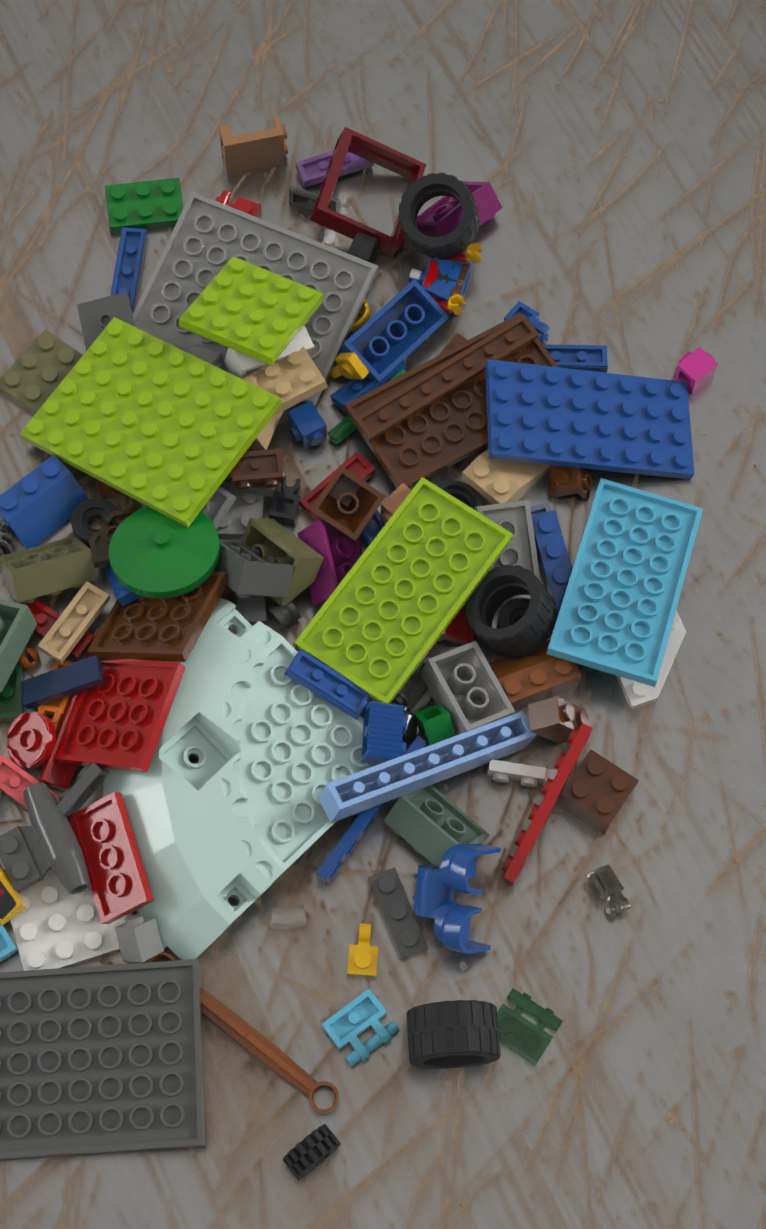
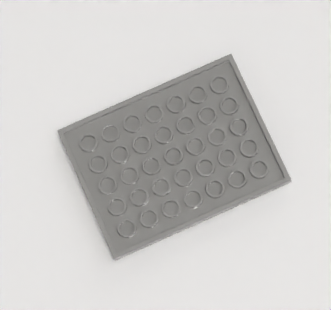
M191 192L132 314L135 327L185 352H188L192 346L221 352L223 363L228 347L179 327V318L234 256L324 293L322 304L304 326L315 346L310 357L327 382L336 362L335 359L340 354V347L346 341L377 274L378 265ZM322 391L303 400V402L312 401L315 406Z

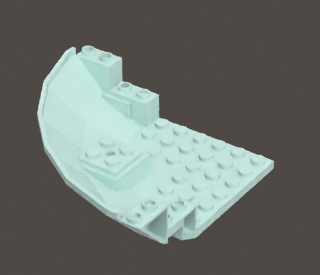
M221 598L187 661L180 662L186 668L147 773L106 768L110 773L103 781L102 798L112 792H120L122 794L154 899L153 902L141 907L136 912L142 914L143 917L156 918L163 949L168 946L180 960L196 959L286 869L335 823L330 822L318 798L327 783L376 766L361 763L363 718L359 716L355 720L286 676L284 673L296 656L297 651L283 636L262 622L258 621L252 626L235 609V604ZM228 628H234L237 634H233ZM191 754L196 755L198 763H191L188 760V756ZM228 898H235L237 906H231L228 903Z

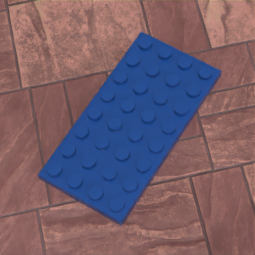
M490 359L486 362L489 459L691 479L695 475L687 382Z

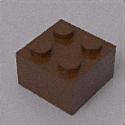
M590 749L560 793L557 805L605 835L634 792L639 780Z

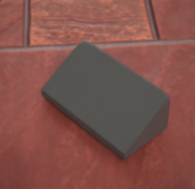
M289 186V203L313 211L318 194ZM331 198L328 208L338 212L341 201Z

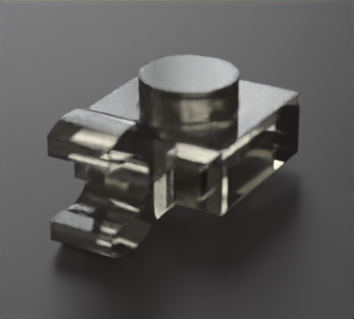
M609 864L596 868L586 875L591 882L594 892L599 895L601 900L607 899L606 911L612 919L621 915L617 910V904L622 911L631 908L629 900L621 893L624 887Z

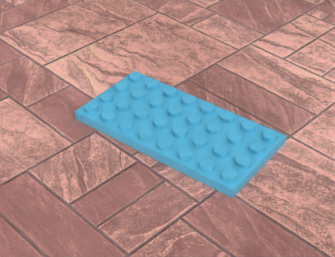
M600 478L546 654L655 687L703 508Z

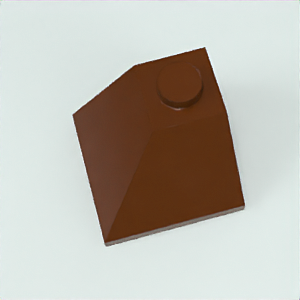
M340 466L310 511L356 541L386 496Z

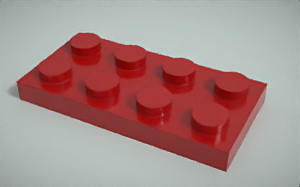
M112 792L70 815L77 841L84 855L91 882V890L101 924H110L153 902L154 899L122 794L120 792Z

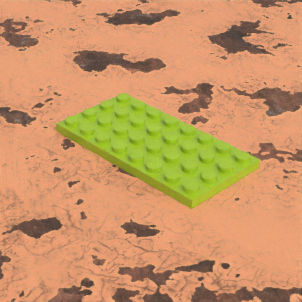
M422 477L296 639L294 647L298 650L302 649L368 693L373 700L390 704L511 542L513 534Z

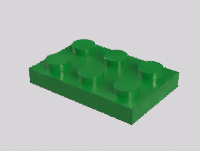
M180 178L105 186L110 233L121 232L122 227L153 229L175 226L183 210Z

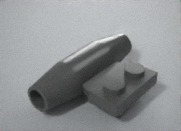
M40 782L29 786L24 790L23 794L31 826H17L0 836V859L14 890L19 893L43 880L49 870L52 869L69 895L79 894L91 886L82 849L66 815H63L56 807L59 803L45 783Z

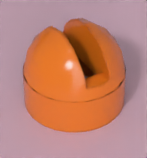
M29 647L23 650L18 660V664H21L23 670L28 672L36 670L41 662L39 653ZM29 654L34 661L30 663L24 655Z

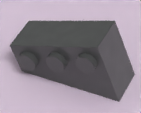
M219 539L220 557L214 572H226L228 575L226 588L232 589L236 592V596L242 598H252V595L288 598L294 571L293 565L289 563H276L277 558L273 556H268V559L259 556V550L239 541Z

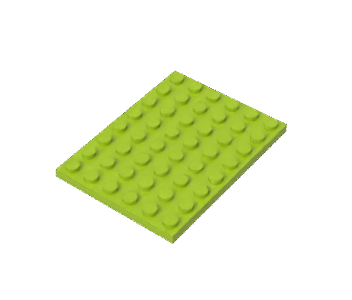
M114 317L19 435L24 441L51 455L54 454L58 459L189 527L282 405L280 397Z

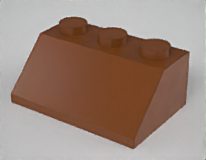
M550 640L546 641L542 647H539L532 654L519 658L504 657L489 663L515 711L528 707L530 703L545 700L577 688L582 675L576 663L546 654Z

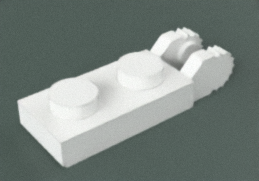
M494 759L490 760L487 768V776H493L492 780L508 783L510 779L519 780L521 785L527 787H537L538 784H543L544 786L547 779L553 780L558 770Z

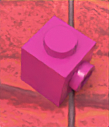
M698 347L692 353L689 351L682 356L679 364H677L673 378L676 381L687 382L688 392L693 394L714 376L718 364L711 354L704 352Z

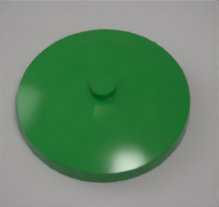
M150 507L142 508L127 517L117 527L109 545V560L117 580L126 589L137 595L156 599L177 597L196 589L211 576L220 557V541L213 522L201 511L190 526L186 527Z

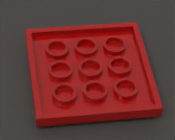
M101 659L104 683L80 691L54 759L64 764L87 766L96 763L102 768L147 773L186 667L180 662Z

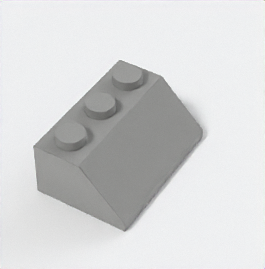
M476 641L427 659L420 675L436 704L440 703L449 712L456 735L515 713L512 704Z

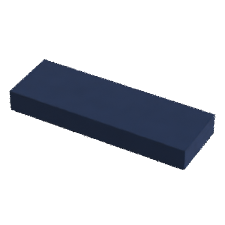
M95 655L21 681L23 706L30 709L103 684L101 659Z

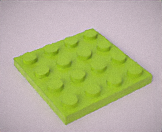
M233 256L179 318V327L272 366L322 304L324 293Z

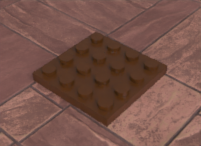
M213 572L199 587L177 597L156 599L141 596L123 607L117 599L87 652L91 657L97 655L100 659L186 662L227 586L228 575L226 572Z

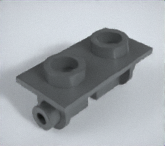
M425 656L390 704L409 707L410 712L413 710L428 688L420 675L427 659H429L427 656Z

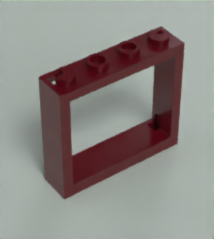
M345 127L335 144L310 220L351 239H354L357 233H364L379 240L378 251L392 257L397 249L402 250L404 242L407 240V236L404 235V231L401 228L402 225L399 222V213L392 234L389 236L328 208L346 153L349 151L409 179L407 187L421 176L424 177L423 174L427 164Z

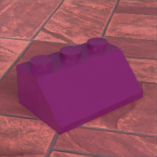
M463 181L467 188L470 189L477 204L480 216L479 226L493 220L496 217L495 214L503 207L490 182ZM443 196L417 217L418 229L421 233L430 237H441L449 234L459 225L462 219V205L453 197Z
M319 519L297 534L300 540L324 557L315 581L309 586L314 606L321 608L361 557L363 551L359 537L354 541L326 521Z

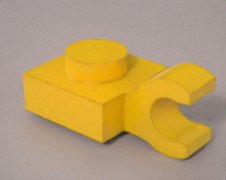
M355 352L340 353L336 357L335 361L337 364L332 368L330 375L332 378H337L343 374L348 379H364L369 371Z
M360 923L358 945L349 944L347 976L376 978L379 946H370L371 924Z

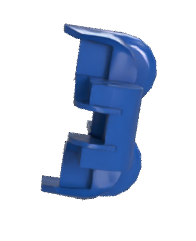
M458 844L445 852L440 866L432 864L418 865V874L414 878L417 880L416 893L412 898L415 900L414 914L435 919L434 929L436 937L449 950L472 954L491 949V945L468 940L471 915L482 913V908L460 905L453 901L454 890L472 895L484 894V889L469 886L468 878L475 877L477 856L501 852L499 847L482 844Z

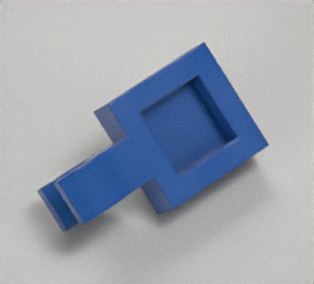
M518 301L504 317V321L519 313L524 314L539 333L538 338L541 343H544L549 337L547 332L550 330V327L546 323L539 321L540 313Z

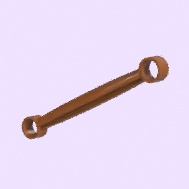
M162 952L148 959L147 962H155L162 958L170 961L175 960L170 954ZM200 987L201 1013L266 1066L309 1096L310 1106L316 1113L326 1115L332 1113L337 1108L339 1093L332 1083L327 1081L317 1082L260 1032ZM324 1087L332 1089L335 1094L333 1105L327 1109L318 1108L313 1101L314 1092Z

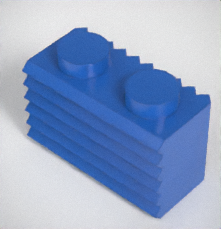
M370 701L365 706L361 763L378 765L406 754V742H402V732H405L407 727V715H403V705Z

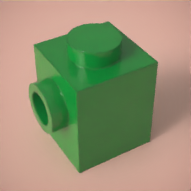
M440 703L414 713L421 738L426 741V747L456 736L450 714Z

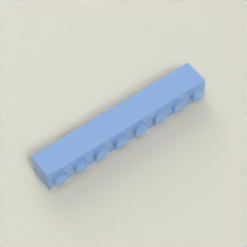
M521 711L327 783L318 798L330 822L333 823L487 764L492 759L497 760L521 751L528 746L536 734L530 731L529 721L525 713Z

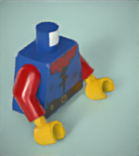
M471 243L466 248V251L457 254L455 257L431 259L426 272L412 268L408 283L415 279L447 314L457 317L462 312L460 306L466 305L463 297L470 279L472 265L470 262L472 260L474 263H479L482 259L479 252H482L483 249L478 243Z

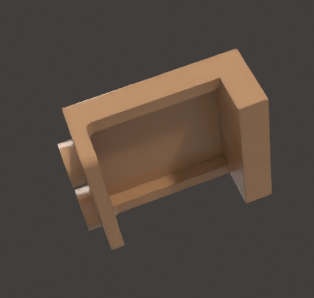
M278 115L273 116V128L232 136L229 124L219 126L221 157L227 176L285 165L284 155L288 154L285 140L287 139L285 124H280Z

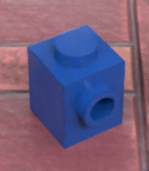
M312 401L288 412L289 432L295 442L299 441L303 448L310 445L316 446L327 437V425Z

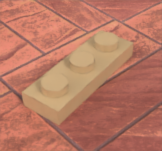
M86 581L38 644V649L62 664L110 601V595Z

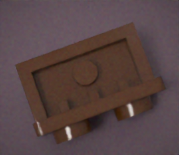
M281 449L246 451L229 473L230 487L236 486L237 490H247L253 488V485L263 484L265 488L280 486V483L285 480Z
M550 465L549 494L553 498L577 493L583 499L589 498L590 489L592 488L590 469Z

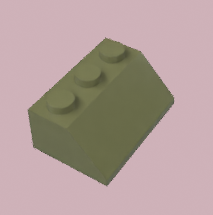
M250 518L241 543L259 550V556L268 559V556H273L277 558L276 563H289L294 566L288 598L271 597L281 606L287 605L315 581L324 558L274 519Z
M75 536L0 556V569L9 592L17 602L31 603L37 600V597L43 595H59L64 589L71 587L82 588L86 581L93 582L97 580L91 549Z

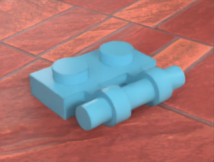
M367 989L321 1024L339 1050L348 1043L352 1046L354 1050L345 1057L351 1067L360 1060L363 1062L370 1057L369 1053L381 1044L386 1045L392 1040L391 1037L399 1031L394 1021H391L385 1027L380 1023L379 1020L387 1014V1011L370 989ZM371 1027L375 1034L362 1044L358 1036Z

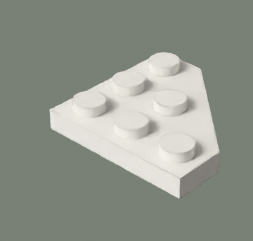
M677 610L655 687L616 676L631 710L656 702L686 634L685 627Z

